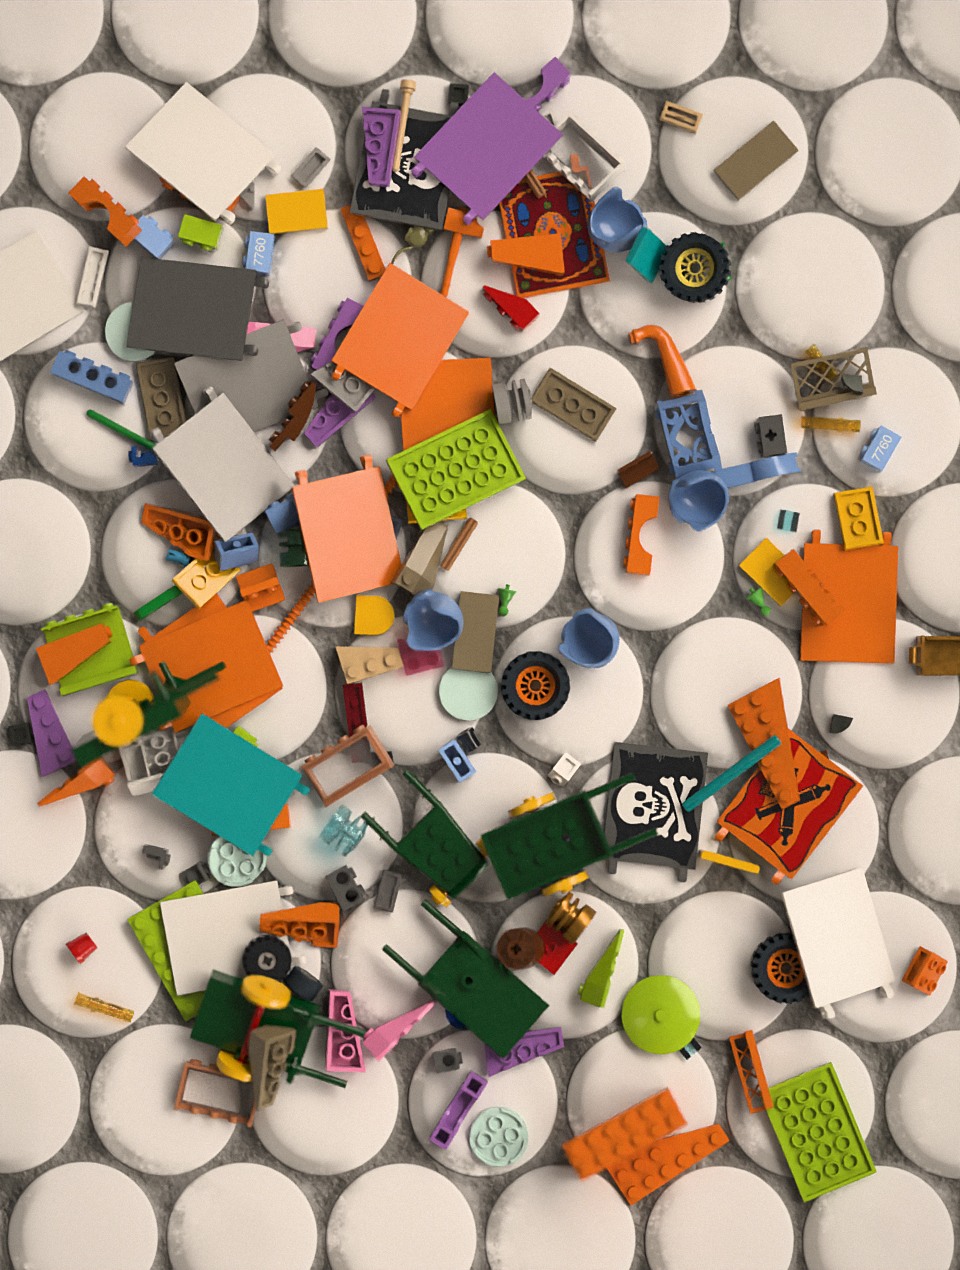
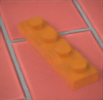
M350 204L340 208L370 282L382 276L385 266L365 217L351 214Z

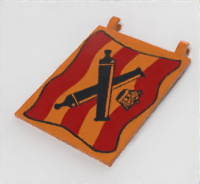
M790 729L788 730L800 801L782 810L760 767H758L717 820V823L722 828L715 835V839L722 842L729 832L776 867L778 872L771 879V882L775 885H778L785 875L791 880L863 788L860 782Z

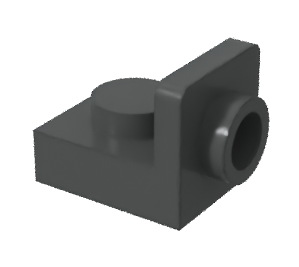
M149 844L144 845L142 853H146L147 858L158 860V857H161L159 869L163 870L165 866L169 865L171 855L168 854L169 849Z
M200 861L181 872L180 875L186 885L194 880L200 885L210 879L209 874H211V871L206 863L202 864Z

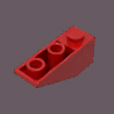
M486 285L482 287L484 291L482 295L489 302L493 301L497 305L496 310L503 317L507 315L511 321L509 323L516 331L520 329L523 332L540 316V313L527 299Z

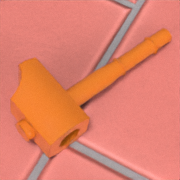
M459 206V209L448 208L444 230L453 232L440 294L445 297L448 296L462 235L482 239L484 228L478 224L476 218L470 225L464 223L463 217L468 213L469 209Z

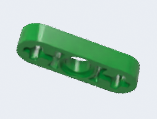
M174 585L137 609L133 614L138 621H141L183 593Z

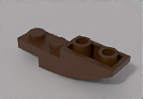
M313 379L310 382L306 381L300 388L302 392L299 396H293L288 402V412L292 416L291 418L287 416L281 423L283 426L279 432L275 431L268 439L270 441L269 447L272 450L276 451L287 437L295 441L305 426L315 398L316 382Z

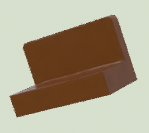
M649 451L621 467L616 472L625 488H628L658 471L660 467L653 457V452Z

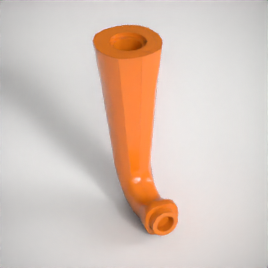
M646 325L639 329H633L632 332L628 333L631 344H639L646 338L652 339L657 343L670 399L695 393L694 391H697L680 352L670 335L663 328L656 325Z

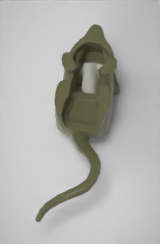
M419 226L411 227L404 238L409 246L398 250L391 264H394L400 253L424 246L428 235L432 234L434 229Z

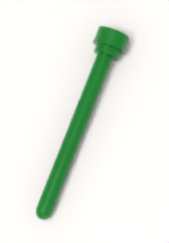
M93 410L86 412L87 416L151 451L157 445Z

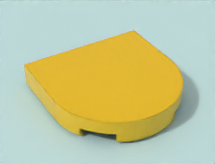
M356 595L354 634L380 635L388 631L395 618L394 609L390 602L380 596Z

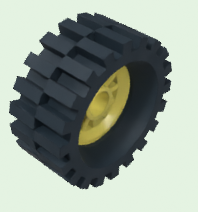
M691 232V234L684 233L680 235V238L671 240L673 243L664 248L666 252L664 255L661 254L662 265H659V270L662 271L660 277L664 281L666 289L674 296L690 303H703L705 300L714 299L716 294L720 295L723 291V286H727L729 282L727 281L728 276H731V271L729 270L731 260L728 259L729 254L723 248V245L707 234H699L697 232ZM695 263H699L701 266L698 273H693L691 270L692 265Z

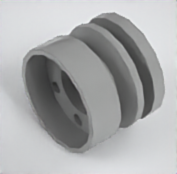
M525 378L520 379L521 388L518 389L515 380L512 381V390L507 389L505 382L492 384L499 425L511 423L512 413H516L519 421H522L521 412L525 411L527 420L532 419V398Z

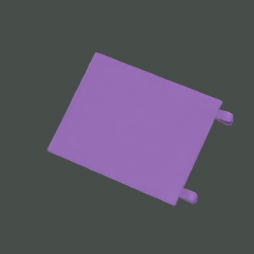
M494 72L414 156L419 163L411 172L415 178H418L425 168L471 209L463 217L464 223L470 225L477 215L484 220L557 143L563 134Z

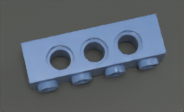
M69 350L58 352L50 371L51 374L125 404L134 383L132 380H129L131 376L119 372V375L112 373V368L101 365V367L93 365V360L85 357L82 360L75 357L76 354ZM74 363L79 364V371L71 373L70 366ZM97 371V378L93 381L89 380V372ZM114 378L116 380L115 386L107 388L106 381Z

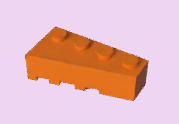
M791 549L774 563L776 567L774 569L775 573L780 578L784 577L786 579L788 589L793 594L795 592L800 597L798 601L805 609H810L813 613L810 616L817 624L828 625L845 611L842 605L838 607L835 604V597L830 591L823 589L821 580L814 573L811 574L810 567L794 549Z

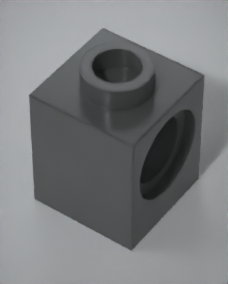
M456 1048L433 1052L436 1074L460 1069L459 1064H463L461 1052H457ZM446 1055L452 1056L454 1058L453 1064L445 1065L443 1057Z

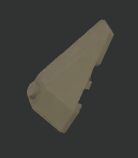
M440 521L421 531L391 583L412 596H415L422 590L433 589L448 525Z
M265 1025L250 1031L248 1049L255 1108L257 1110L271 1106L274 1103L281 1084L279 1077L282 1070H286L287 1064L285 1061L288 1053L292 1054L296 1030L293 1028Z

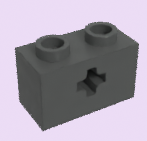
M782 414L758 417L757 422H754L755 433L759 434L760 442H757L758 453L762 454V458L787 454ZM769 431L771 435H775L772 441L765 437Z

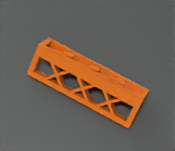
M749 1030L729 1037L750 1114L772 1109L773 1103L753 1031ZM745 1037L747 1047L742 1052L736 1048L734 1040ZM748 1049H749V1052H750V1056H749L748 1054H746V1051H747ZM737 1052H739V1053L742 1054V1056L740 1057V1059H739V1056H738V1053H737ZM744 1056L752 1060L753 1065L749 1071L741 1067L740 1062ZM753 1068H754V1071H755V1074H756V1075H754L753 1073H751V1071H752ZM743 1071L746 1072V1073H748L745 1078H744ZM749 1075L758 1081L755 1090L746 1085ZM758 1087H759V1089H760L761 1094H759L758 1092H756L757 1089H758ZM748 1090L753 1092L751 1097L749 1096ZM754 1094L763 1099L764 1106L753 1109L751 1100Z

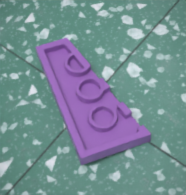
M362 107L370 186L390 187L401 111Z
M372 392L354 413L332 394L304 434L318 448L371 403L376 396Z
M46 689L27 697L41 774L44 777L77 760L71 751L73 747Z
M555 1027L527 1031L504 1059L500 1058L484 1043L488 1077L563 1048L562 1028Z

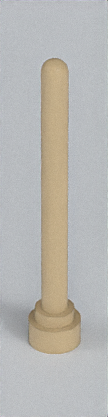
M408 79L401 80L400 84L403 97L392 168L394 172H397L400 167L410 96L413 95L416 89V82Z

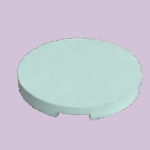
M129 302L117 307L108 317L105 326L106 341L110 349L120 358L128 361H141L154 355L157 351L126 347L134 303Z
M451 667L441 679L439 696L442 705L452 716L461 720H476L489 713L495 705L498 696V686L492 673L455 670Z
M220 836L212 842L207 855L208 867L212 875L224 885L231 887H241L252 883L264 870L267 856L257 850L254 856H251Z
M489 1108L481 1112L473 1121L469 1133L470 1145L476 1157L487 1165L500 1167L513 1164L524 1154L527 1148V1126L521 1116L509 1108Z

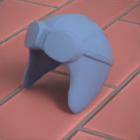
M619 187L611 188L599 199L590 213L587 222L590 238L599 247L611 252L630 250L643 226L647 227V220L643 217L639 206L631 200H624L622 198V190Z
M704 470L692 471L672 481L668 494L669 508L679 523H688L693 530L700 532L713 526L723 516L729 503V492L726 484L716 474Z
M428 588L416 594L406 606L403 622L408 627L407 644L410 648L423 651L439 650L454 643L461 635L463 615L459 606L450 597Z
M584 609L574 614L573 618L565 624L561 633L563 643L559 645L558 650L564 657L582 667L589 669L600 668L607 665L615 657L620 643L619 632L616 625L608 617L595 612L593 609Z

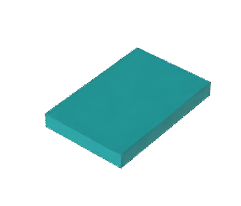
M643 226L625 262L647 282L653 284L659 272V265H662L660 258L661 254L664 255L666 252L664 249L666 245L649 228Z

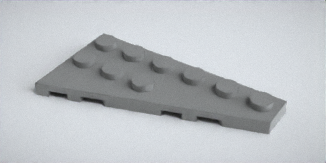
M329 362L310 374L312 378L354 413L375 390L374 387L346 370L335 381L331 378L337 367L333 362Z

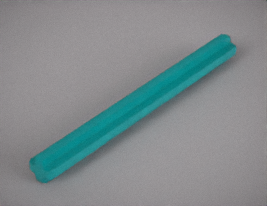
M773 735L682 803L684 809L687 812L692 811L781 745L779 738Z

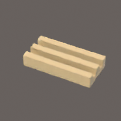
M666 101L659 120L696 133L703 114ZM668 107L673 108L675 110L697 117V120H693L691 118L685 117L683 115L677 114L667 109ZM665 114L683 120L685 122L691 123L695 126L692 127L690 125L668 118L665 116Z

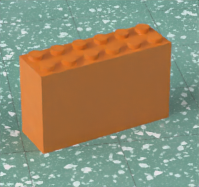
M667 1087L565 1142L562 1146L582 1182L688 1123Z

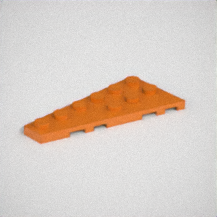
M777 678L727 706L751 751L755 750L773 735H776L781 741L780 746L757 763L783 810L800 801L781 680Z
M718 1123L661 1138L607 1167V1170L630 1205H633L730 1140Z

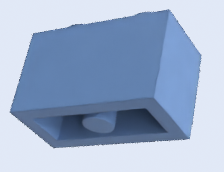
M253 533L231 537L225 543L223 540L215 541L214 557L220 571L258 562L259 546Z

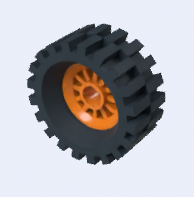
M542 651L526 652L517 656L506 667L501 681L502 696L507 706L516 715L529 720L546 719L560 711L567 701L570 692V678L565 666L551 654ZM533 671H537L536 678H534ZM530 672L532 679H530L526 674ZM541 672L544 675L539 679V674ZM547 676L548 681L542 682V680ZM523 677H525L529 682H523ZM537 680L541 683L539 691L535 692L530 689L531 681ZM550 683V688L543 686L544 684ZM521 684L527 685V687L521 688ZM528 689L529 691L524 695L522 691ZM542 689L549 690L548 694L543 692ZM539 692L545 696L543 699L540 698ZM530 693H532L531 700L527 698ZM535 694L537 695L538 700H533Z
M778 933L773 937H767L766 941L761 942L758 945L757 951H754L752 955L754 957L750 965L752 967L751 976L756 987L766 997L778 1003H798L803 998L811 996L793 934ZM783 963L790 964L791 969L788 973L781 972V965ZM792 974L796 976L794 980L791 977Z

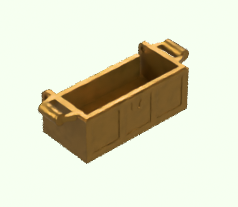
M917 636V645L909 647V663L917 666V676H960V636Z

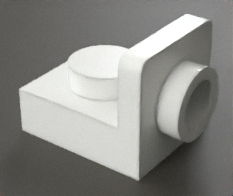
M565 752L548 774V777L556 785L564 787L581 764Z

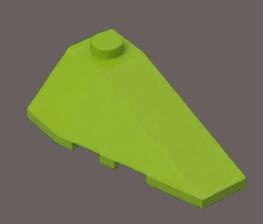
M620 928L585 979L584 984L580 983L577 995H581V1001L601 1008L605 1007L611 986L610 977L615 970V959L620 951L624 929Z

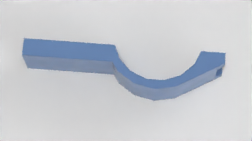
M795 452L711 472L719 476L727 488L775 476L801 472V468L797 467L795 457L798 455Z

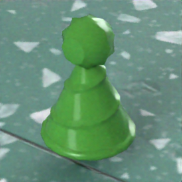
M506 584L505 589L497 588L502 604L498 609V613L501 616L508 614L509 611L506 606H508V603L517 592L509 590L510 585Z
M750 588L751 594L746 599L759 606L762 615H769L771 609L764 603L762 588L755 591L753 588Z

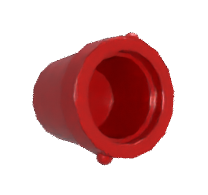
M87 932L66 943V946L79 964L83 963L98 948Z

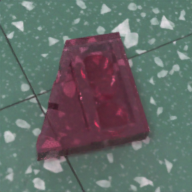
M397 639L406 676L444 666L440 649L431 651L415 650L408 646L407 640Z

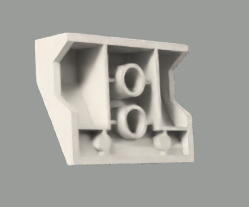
M173 726L163 731L156 729L119 748L128 779L127 784L132 796L154 791L193 726L175 733Z

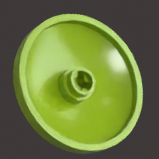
M654 975L642 979L627 993L622 1006V1023L628 1037L642 1050L653 1054H670L684 1048L695 1036L700 1024V1006L694 992L683 981L668 975Z

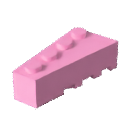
M328 989L327 1017L357 1027L350 992L348 990ZM329 1026L326 1027V1071L366 1072L359 1036Z

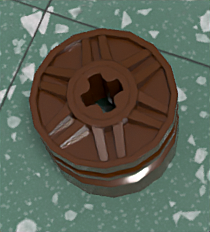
M527 927L506 931L499 938L497 944V956L501 963L507 968L514 970L531 968L537 965L543 958L545 951L541 935L534 929ZM515 946L522 948V950L518 952V950H515Z

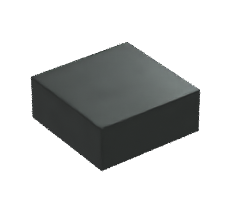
M450 83L448 104L456 102L458 105H463L468 100L469 85Z
M29 723L8 726L12 746L32 742Z

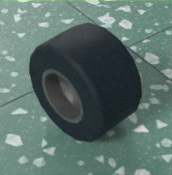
M294 966L284 980L287 987L308 1001H313L323 987L316 977L298 966Z

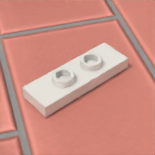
M89 246L76 304L96 308L109 253L108 250Z

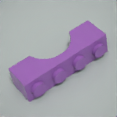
M556 56L541 69L540 74L543 80L541 90L535 96L525 99L537 111L542 108L540 105L545 100L549 102L556 95L555 91L560 87L563 89L570 83L571 73Z
M349 298L345 302L341 301L337 309L339 312L337 318H333L328 326V329H330L329 334L323 336L319 344L321 346L319 353L315 352L310 361L313 370L316 371L331 362L336 353L335 342L337 337L344 330L352 327L363 305Z
M470 1070L429 1136L430 1141L445 1150L448 1148L464 1118L486 1087L487 1079Z

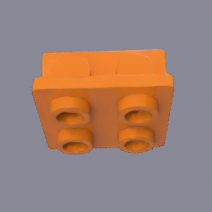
M272 563L236 576L241 596L244 600L247 599L252 612L285 600Z
M920 946L902 981L930 996L936 989L940 976L945 972L948 961Z

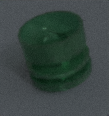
M301 528L289 529L278 533L279 539H287V542H280L279 546L288 548L287 552L279 554L280 567L309 566Z

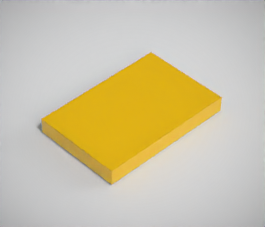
M324 189L265 195L269 234L328 229Z
M873 487L835 492L833 496L844 551L883 544L884 541Z
M765 538L745 558L739 567L781 607L793 595L786 586L788 584L784 577L780 578L774 571L776 568L774 563L782 558L784 554Z
M213 552L208 561L195 558L172 579V582L200 609L241 570L235 567L220 571Z
M702 849L699 850L698 857L757 874L760 867L756 864Z

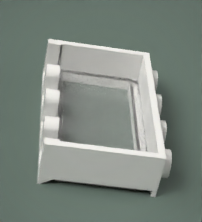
M568 113L555 126L563 136L543 157L593 202L605 188L625 171V160L619 154L615 155L605 141L601 142L597 139V134L591 128L587 129L584 127L583 121L578 116L574 117Z

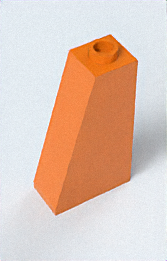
M561 233L490 240V246H487L488 258L492 257L493 263L557 275H564L565 273Z
M101 623L37 647L36 650L49 685L58 683L111 643L110 637H113L110 627Z

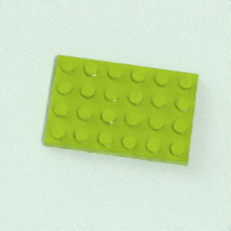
M491 409L386 459V463L420 530L526 479Z
M196 880L127 919L185 1021L198 1014L206 990L177 995L160 902L204 894Z
M832 1062L768 1087L773 1108L766 1110L803 1202L877 1172Z

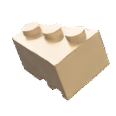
M336 646L347 684L404 667L398 648Z

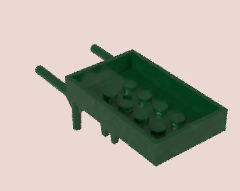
M425 899L421 906L458 938L425 976L419 973L389 945L386 944L381 950L418 981V986L500 1058L504 1059L549 1007V1004L469 934L460 930ZM466 978L472 979L471 985L465 983Z

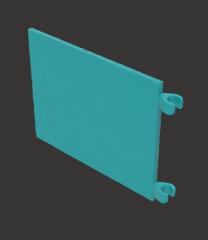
M201 714L152 795L251 856H254L257 850L266 856H270L273 850L262 843L263 839L293 790L295 789L301 794L307 795L310 789L299 783L303 775L206 715Z

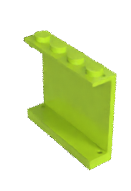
M113 603L101 606L102 610L94 611V609L83 611L82 616L75 617V614L66 616L62 622L50 621L45 623L46 627L41 628V631H44L47 644L101 623L109 626L113 637H110L111 643L59 681L61 696L139 673L137 666H132L129 661L134 656L119 606H113Z

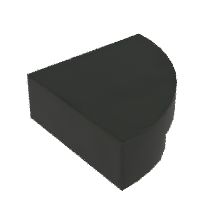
M842 375L841 381L844 387H847L853 394L862 396V375Z
M833 714L829 733L836 734L845 731L852 723L853 718Z

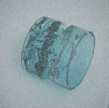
M342 804L318 838L327 845L336 839L338 843L335 850L338 851L343 844L346 848L341 855L346 857L362 840L367 826L365 825L366 822L361 827L357 826L361 819L360 816L351 822L349 819L352 811Z

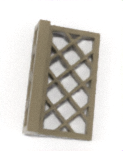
M867 347L790 363L797 399V409L800 411L877 394ZM864 353L865 360L861 366L852 362L856 354ZM840 357L847 360L841 371L833 366L835 360ZM823 361L828 367L821 375L813 369L818 362ZM850 363L859 368L855 375H859L861 370L868 375L869 382L862 384V396L853 394L847 387L841 388L836 385L840 377L846 375L844 371ZM805 366L809 371L802 379L797 376L795 367ZM831 367L839 372L834 382L825 377ZM812 371L820 376L815 386L806 382ZM823 379L832 384L826 392H821L817 389ZM804 383L813 388L808 396L801 397L800 388Z

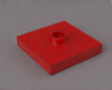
M545 921L537 931L541 935L545 947L543 958L539 964L555 975L578 943L576 941L573 944L569 943L562 937L563 931L560 929L556 932L553 931L555 925L552 924L548 927Z

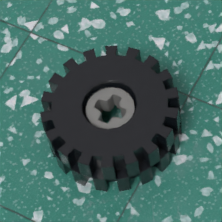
M257 936L256 939H252L246 945L242 955V964L247 977L257 975L282 982L281 980L286 978L291 970L292 957L289 947L277 936ZM266 955L268 958H273V960L270 961L271 965L267 966L266 963L262 964V961L264 960L263 957Z

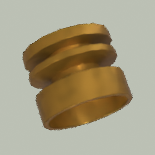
M569 891L553 907L545 924L550 927L556 921L557 924L553 931L556 932L563 926L565 930L562 937L573 944L589 925L596 911L587 904L580 910L576 908L580 899L577 897L571 904L570 900L574 894Z

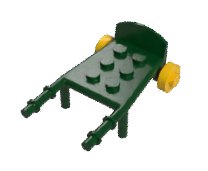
M407 769L402 775L409 781L408 784L411 783L422 794V798L425 797L434 807L399 842H396L388 834L389 831H385L374 820L375 817H371L366 811L360 817L366 822V826L369 825L380 836V840L383 839L398 855L435 883L428 889L433 894L430 898L438 906L442 904L447 908L452 903L447 896L449 895L452 899H455L489 865L485 859L489 855L482 839L480 838L475 843L480 848L478 851L441 801L430 792L431 789L428 790L416 778L417 775L414 776Z

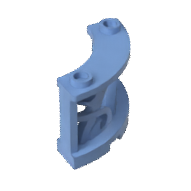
M702 390L694 391L695 394L663 402L657 401L658 409H655L657 421L661 420L671 462H668L671 474H675L676 479L697 470L705 471L713 468L714 471L722 470L720 454L710 427L711 422L707 403ZM697 402V403L693 404L692 406H690L687 410H685L684 407L682 406V405H686V404H690V403ZM680 408L682 413L680 417L677 412L672 411L674 417L672 419L667 418L666 409ZM691 416L692 421L697 417L699 423L697 425L692 424L689 417ZM684 422L691 429L704 432V435L696 439L693 450L684 447L676 440L678 431ZM667 425L673 426L670 436ZM704 443L706 445V448H699L700 452H697L698 444ZM672 446L679 451V453H677L676 456L674 455ZM689 457L693 458V463L683 466L678 464L680 458L685 459V464L689 461ZM697 459H705L704 461L697 462Z

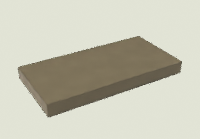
M772 121L715 168L714 172L739 201L799 150L777 123Z
M174 356L136 363L148 434L153 429L158 428L164 438L186 422Z
M549 368L531 397L533 404L595 442L617 409L552 368Z
M460 591L459 608L463 615V630L454 644L452 669L491 673L499 595Z

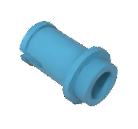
M169 548L166 561L181 564L182 567L188 566L191 563V556Z

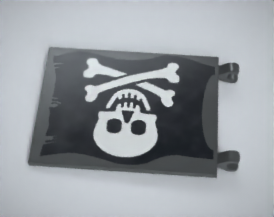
M382 89L380 102L372 101L371 103L372 108L401 110V106L388 104V89ZM451 102L449 115L413 108L408 109L400 167L397 172L392 171L390 187L370 186L367 169V150L365 147L366 140L364 138L350 208L351 214L442 231L450 190L426 168L418 178L412 175L411 170L419 163L414 156L458 111V103Z
M620 742L614 743L610 782L632 772L636 780L609 791L605 824V836L610 846H613L655 827L659 835L616 852L613 856L607 858L606 860H609V874H616L617 861L679 868L678 881H687L688 869H696L703 803L690 812L684 809L682 803L705 786L707 752Z

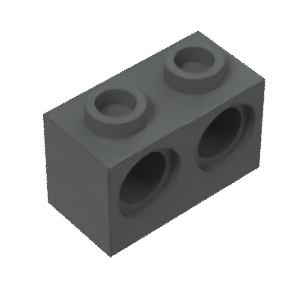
M347 865L325 876L343 911L364 901V895H366L362 885H357L354 879L357 876L353 868H348ZM339 873L347 875L348 880L346 883L340 884L337 881ZM347 891H355L357 899L349 901L346 898Z

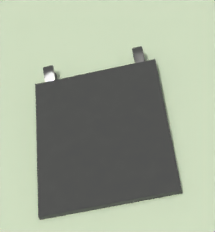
M141 257L126 347L243 361V354L257 356L259 351L257 346L245 345L254 286L267 289L269 287L268 278L256 277L257 270Z

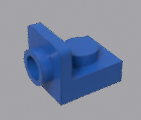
M131 446V451H128L129 463L133 462L134 467L158 465V457L156 455L153 456L152 453H141V457H138L136 446Z

